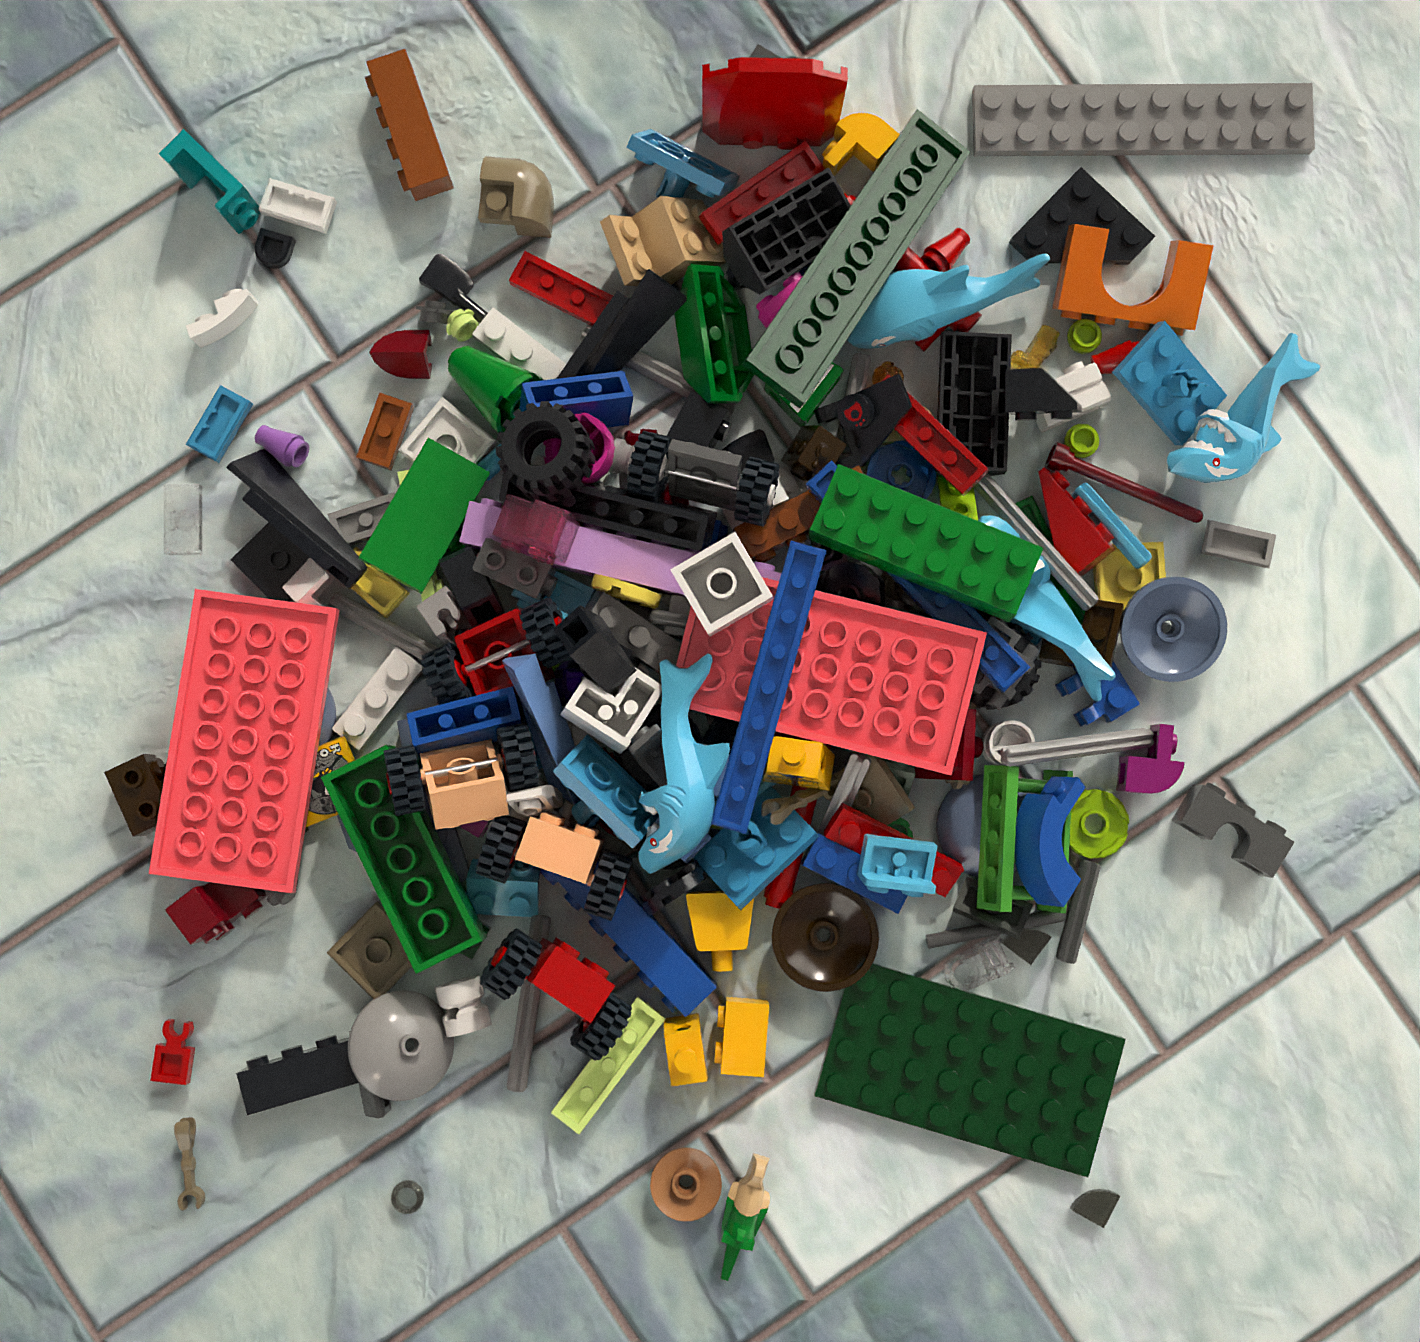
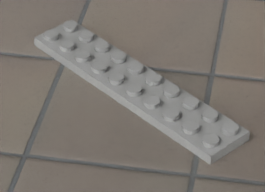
M1312 83L974 85L972 90L973 156L1310 154L1315 149Z

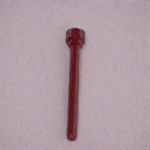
M1055 442L1047 457L1045 467L1053 471L1058 470L1060 472L1062 470L1067 472L1069 469L1191 522L1199 523L1203 519L1204 515L1201 510L1074 457L1075 453L1070 451V447L1059 442Z

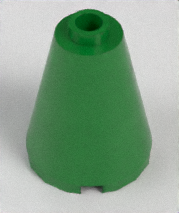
M471 346L455 349L448 359L449 374L490 426L498 433L505 432L506 429L502 426L506 419L512 421L515 418L513 412L520 409L522 383L543 380L533 372Z

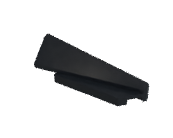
M648 269L631 298L618 290L616 291L557 379L620 371L687 301V297L652 270Z
M262 449L229 463L226 468L251 488L242 498L246 504L348 589H351L367 571L366 564L358 560L359 556L273 455L266 449Z

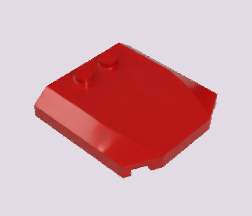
M738 57L728 59V68L710 71V63L702 65V132L718 145H743L747 149L777 146L782 150H792L805 140L810 147H820L834 137L836 124L840 121L848 82V68L841 66L840 73L824 70L823 61L803 58Z

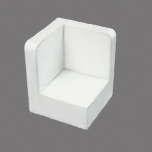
M309 558L282 588L296 603L324 606L317 598L334 581L335 577Z

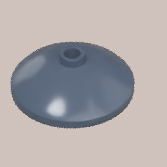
M1178 576L1160 578L1143 586L1129 600L1121 619V643L1130 662L1142 673L1151 678L1166 682L1185 681L1205 672L1221 654L1227 638L1226 613L1219 598L1204 584L1190 578ZM1165 621H1170L1172 627L1169 632L1164 633L1162 631V624Z
M984 774L973 776V781H970L968 785H963L961 789L954 790L952 788L940 805L936 822L937 837L944 854L961 863L964 869L963 872L978 877ZM1018 792L1017 814L1027 793ZM1014 864V873L1017 872L1016 864Z

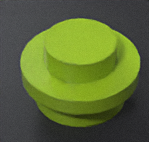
M1089 319L1077 320L1070 326L1067 332L1069 346L1080 354L1093 352L1102 340L1100 327Z
M1076 424L1066 432L1064 445L1070 447V451L1075 453L1074 457L1087 458L1097 450L1099 435L1088 424Z

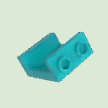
M184 129L158 153L190 189L206 175L225 193L214 207L238 234L256 224L261 212L259 211V205L247 189Z

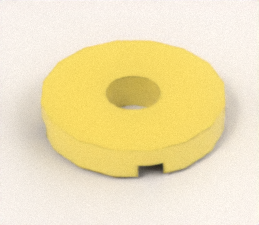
M594 574L590 585L592 589L603 591L612 597L640 603V606L652 609L658 608L662 597L660 594L599 574Z

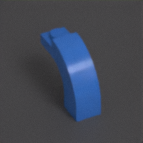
M1052 776L1044 785L1041 794H1026L1016 817L1015 863L1025 889L1037 904L1065 907L1081 881V878L1067 862L1062 847V830L1065 820L1085 789L1084 784L1078 777Z

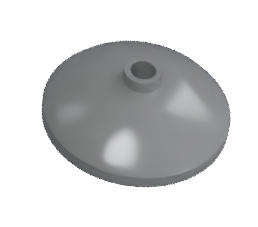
M401 990L380 995L361 1010L349 1034L348 1057L355 1077L365 1089L383 1099L405 1101L426 1094L442 1080L453 1057L454 1037H446L442 1020L445 1012L439 1007V1004L424 994ZM409 1038L414 1041V1048L411 1052L405 1049V1043Z

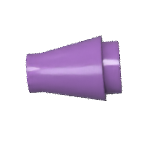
M262 425L255 434V443L266 449L286 467H299L308 456L309 444L304 441L301 435L273 429L267 425Z

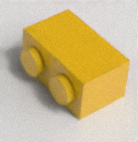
M726 997L725 1006L718 1005L717 1027L723 1028V1041H716L714 1063L721 1064V1074L764 1077L769 1016L768 1000Z

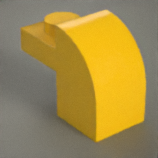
M868 113L851 114L836 124L834 140L822 153L824 157L822 165L825 169L829 167L835 176L855 156L874 172L900 134L875 115Z

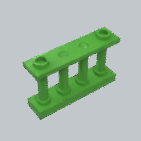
M984 765L977 908L1012 912V900H1034L1024 886L1013 885L1014 864H1016L1014 855L1018 792L1041 794L1044 785L1052 776L1073 777V771L1044 770L1043 780L1018 778L1019 766ZM1071 811L1065 820L1062 830V847L1068 863ZM1067 903L1065 907L1037 904V910L1066 913Z

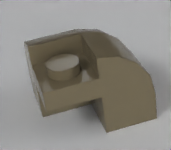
M485 156L482 161L479 178L481 182L478 214L480 223L513 225L517 235L551 238L554 198L551 184L545 173L535 164L522 159Z

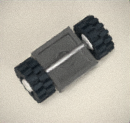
M642 431V434L638 436V441L634 445L635 451L631 455L632 461L628 468L630 473L627 476V490H629L630 494L658 500L661 497V493L664 492L665 484L668 481L669 495L731 510L734 511L735 520L764 527L769 518L773 499L776 495L775 490L778 486L777 479L780 473L779 463L749 457L743 469L741 479V455L700 446L692 442L675 440L672 437L648 431Z

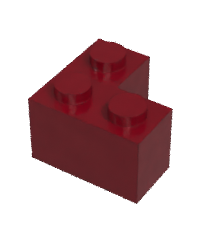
M208 882L206 885L193 887L167 907L165 911L190 945L201 941L208 944L214 939L217 941L233 931L235 927L232 923L242 915L247 919L263 907L260 901L266 898L267 895L263 889Z

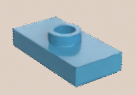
M220 385L185 445L220 463L252 408L253 403Z

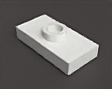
M269 178L259 211L263 215L327 234L337 201L334 197Z

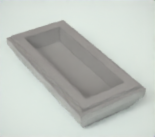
M1207 520L1201 554L1269 569L1276 534Z

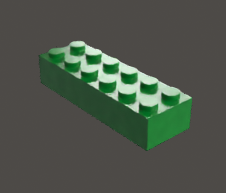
M838 464L809 532V540L1007 622H1010L1017 614L1044 549L1041 546Z
M384 745L322 776L321 779L415 974L483 941L488 936L427 811L396 816L392 795L389 793L383 752L384 750L394 749L395 746Z

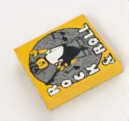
M345 736L318 746L306 827L338 815L321 777L355 760Z

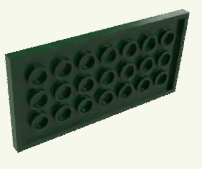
M873 963L860 980L844 988L842 991L815 1086L814 1096L1088 1178L1126 1039L1118 1035Z

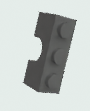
M1211 783L1192 785L1173 816L1172 821L1197 837L1209 840L1213 839L1221 826L1226 823L1230 824L1237 831L1239 839L1237 848L1231 858L1259 876L1273 878L1294 844L1293 840L1285 836L1286 830L1272 821L1267 820L1264 823L1254 817L1256 811L1248 805L1239 801L1236 804L1224 798L1226 792Z

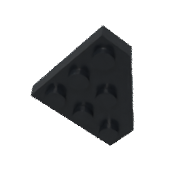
M1080 167L1010 239L1009 244L1026 260L1041 254H1048L1050 260L1044 265L1047 266L1048 263H1061L1069 225L1079 224L1109 229L1103 263L1129 265L1155 238V235L1090 174Z

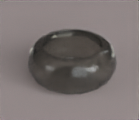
M404 1180L398 1183L391 1193V1203L394 1209L402 1214H412L418 1211L424 1201L422 1187L412 1180ZM403 1188L412 1189L417 1195L416 1204L405 1206L400 1203L398 1199L399 1190Z

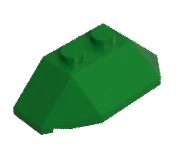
M691 264L687 266L680 292L687 297V301L674 314L683 378L707 403H738L741 401L742 394L754 376L753 373L742 366V363L752 350L745 305L733 286L724 278L725 274L720 266Z

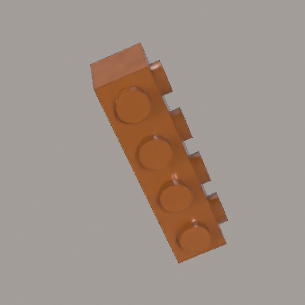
M406 49L366 61L370 75L365 76V80L371 96H378L381 106L375 108L382 128L389 127L392 138L386 139L393 160L399 159L403 169L397 171L404 192L410 190L415 201H419L454 189Z
M859 465L852 468L853 470L863 474ZM808 490L772 508L764 527L744 522L734 527L733 532H736L753 562L765 563L777 556L775 551L785 546L789 547L791 541L804 543L808 540L806 536L809 535L810 528L821 503Z

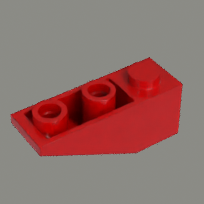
M1043 467L1038 473L1054 548L1078 575L1084 576L1116 550L1110 543L1114 536L1101 522L1097 526L1088 516L1092 512L1090 507L1080 496L1075 499L1066 490L1070 483L1058 470L1052 473L1051 470Z

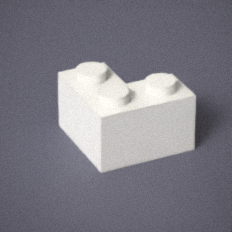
M635 668L637 671L624 681L614 697L584 677L560 716L621 754L629 746L631 738L637 733L660 697L662 685Z

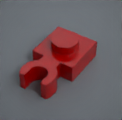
M168 1019L164 1022L162 1028L163 1036L167 1042L159 1043L155 1046L150 1081L187 1085L191 1081L195 1047L185 1046L194 1031L193 1021L185 1022L182 1034H177L174 1031L175 1019Z

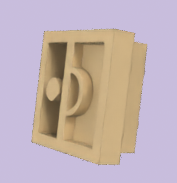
M660 196L632 217L608 215L600 221L624 286H638L648 269L672 285L685 276L687 266L691 264L721 267L726 263L723 256L722 243L719 246L698 218L707 209L703 200Z

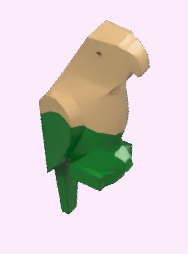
M753 1153L746 1175L739 1182H733L730 1187L721 1231V1242L726 1243L720 1277L722 1280H729L740 1249L753 1251L754 1237L768 1211L770 1195L769 1192L764 1190L763 1179L770 1159L768 1157Z

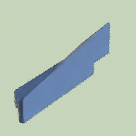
M536 654L505 658L502 660L503 665L519 696L548 785L556 787L562 793V797L574 806L581 799L572 790L566 788L552 772L575 747L567 720L560 716L563 708L554 681L545 683Z

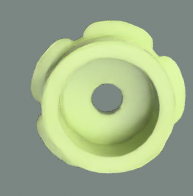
M458 309L452 312L447 319V334L452 335L461 342L470 339L473 331L479 325L478 321L473 317L474 312L470 309L465 311Z

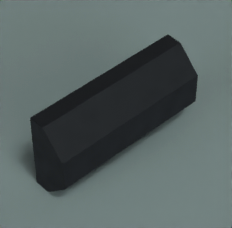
M828 167L722 232L723 256L738 283L760 295L813 261L850 207V203L830 168Z
M942 331L940 335L937 420L988 468L990 476L1003 475L1007 472L1009 414L1005 412L1006 369H1011L1012 334Z

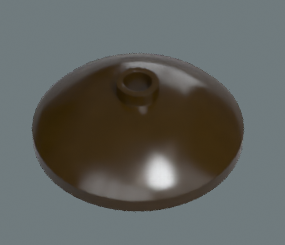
M813 884L793 893L778 910L772 927V947L781 969L794 982L814 991H837L856 983L870 969L875 960L879 945L878 925L870 907L855 892L836 884ZM825 928L829 930L830 936L826 941L817 939V932L820 929Z

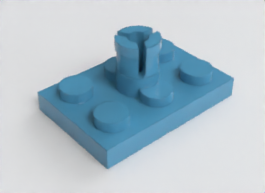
M652 129L632 134L626 147L636 152L634 157L637 160L648 165H654L655 162L666 168L662 183L655 194L656 197L683 198L690 182L697 184L695 189L698 192L714 198L715 194L720 196L734 189L740 175Z
M1165 321L1157 322L1112 372L1174 445L1182 446L1194 433L1197 417L1207 410H1215L1227 397V394Z
M588 734L552 771L566 788L572 790L581 799L571 809L574 818L579 824L583 825L585 823L587 828H592L601 818L613 830L614 834L620 840L625 841L631 848H634L647 833V828L652 826L659 817L658 812L656 815L646 812L642 804L638 802L641 791H647Z
M769 786L756 798L746 834L723 828L694 857V860L698 861L703 870L740 910L819 837L816 831L795 810L778 825H773L770 822L771 813L766 816L761 815L762 803L765 800L783 798L772 786Z

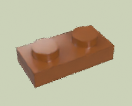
M379 392L356 457L361 461L392 471L398 449L401 446L413 413L414 405Z

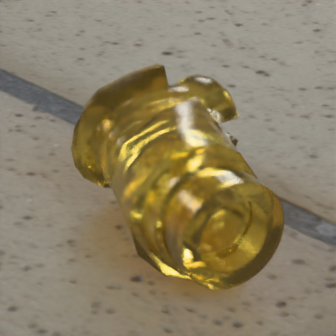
M1042 325L1025 352L1016 350L1012 353L1011 367L1016 369L1039 368L1044 360L1057 348L1060 332L1050 326Z

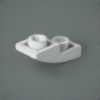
M233 289L224 293L222 298L214 300L218 314L201 315L195 319L194 323L186 325L190 339L202 348L225 337L239 327L258 306L257 300L247 289Z
M552 785L509 792L506 795L507 803L518 814L526 816L541 815V812L549 813L553 808L563 807L562 793Z

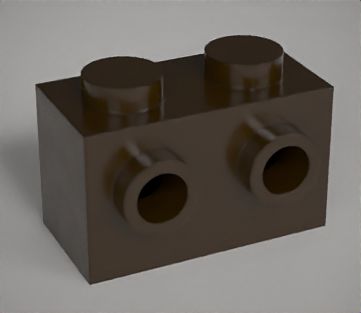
M142 754L104 772L133 837L146 836L156 831L166 770L164 762L160 758H156V755Z

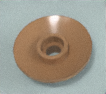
M689 1147L674 1149L666 1153L655 1165L650 1181L651 1195L656 1206L666 1216L684 1222L698 1220L710 1213L716 1206L722 1190L721 1174L714 1160L703 1151ZM682 1176H690L693 1179L692 1185L689 1187L682 1186L679 1182Z

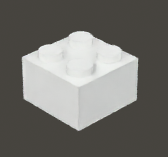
M736 532L670 569L710 637L774 600Z

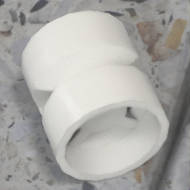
M1012 720L995 723L988 727L982 735L984 744L982 754L992 765H1003L1000 761L1001 748L1035 742L1034 735L1030 728L1018 721Z
M480 975L454 980L435 987L439 1007L446 1009V1013L442 1017L446 1037L471 1033L492 1024L488 1005L481 1003L480 1000L485 994L483 986L479 983Z

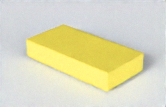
M355 547L353 550L360 556L362 551ZM366 564L367 571L351 589L387 619L410 592L395 579Z

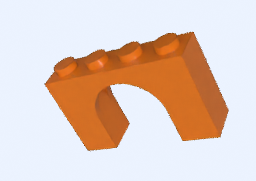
M1079 224L1068 226L1052 309L1061 310L1060 317L1081 320L1082 313L1095 315L1094 322L1115 325L1116 319L1129 321L1128 328L1148 331L1150 324L1155 325L1157 322L1165 321L1176 335L1183 336L1184 329L1195 330L1214 245L1182 240L1171 241L1163 279L1159 288L1146 301L1128 306L1113 299L1106 291L1102 281V264L1109 229Z

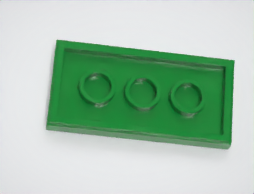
M428 437L358 560L422 594L439 565V559L443 558L464 521L469 501H475L490 472Z

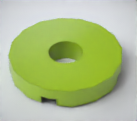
M1099 789L1083 790L1071 809L1069 849L1074 854L1086 858H1105L1117 852L1125 843L1128 835L1129 815L1123 803L1112 793ZM1093 813L1097 814L1102 820V827L1095 834L1089 833L1085 828L1086 818Z

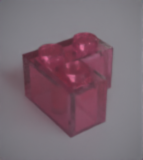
M507 494L492 534L501 540L500 547L520 554L523 548L528 550V554L534 556L533 559L553 566L555 561L563 564L566 563L580 523L567 510L536 499L532 503Z

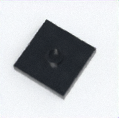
M268 522L230 560L269 599L290 602L292 598L282 587L310 557Z

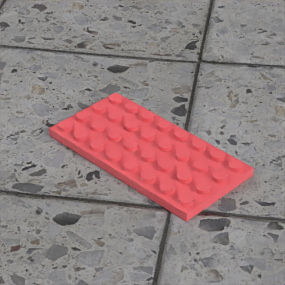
M762 577L773 598H775L779 581ZM815 590L775 731L952 775L987 632ZM774 600L711 637L707 634L692 606L690 607L676 666L688 668L707 653L713 659L708 676L692 698L690 710L740 721Z
M195 589L149 874L296 893L339 609Z

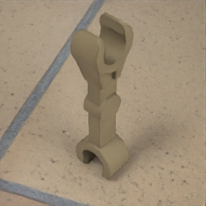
M833 774L831 778V785L839 782V779L835 777ZM831 785L830 791L807 788L796 791L794 795L788 798L765 800L762 803L761 815L766 816L771 813L770 822L773 825L781 824L796 808L806 807L809 802L822 796L827 800H831L836 788Z
M193 1117L182 1118L174 1126L175 1138L179 1150H182L181 1170L184 1172L185 1190L179 1195L177 1200L178 1207L182 1211L188 1207L187 1195H192L196 1198V1209H199L205 1202V1193L200 1187L196 1186L194 1170L196 1168V1159L193 1156L192 1147H194L196 1121Z

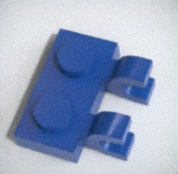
M1114 661L1111 669L1115 672L1116 677L1112 681L1101 680V701H1094V703L1073 714L1080 727L1085 724L1089 725L1101 716L1104 717L1107 723L1112 722L1140 704ZM1073 668L1076 673L1055 685L1062 697L1067 694L1070 695L1084 686L1076 668Z

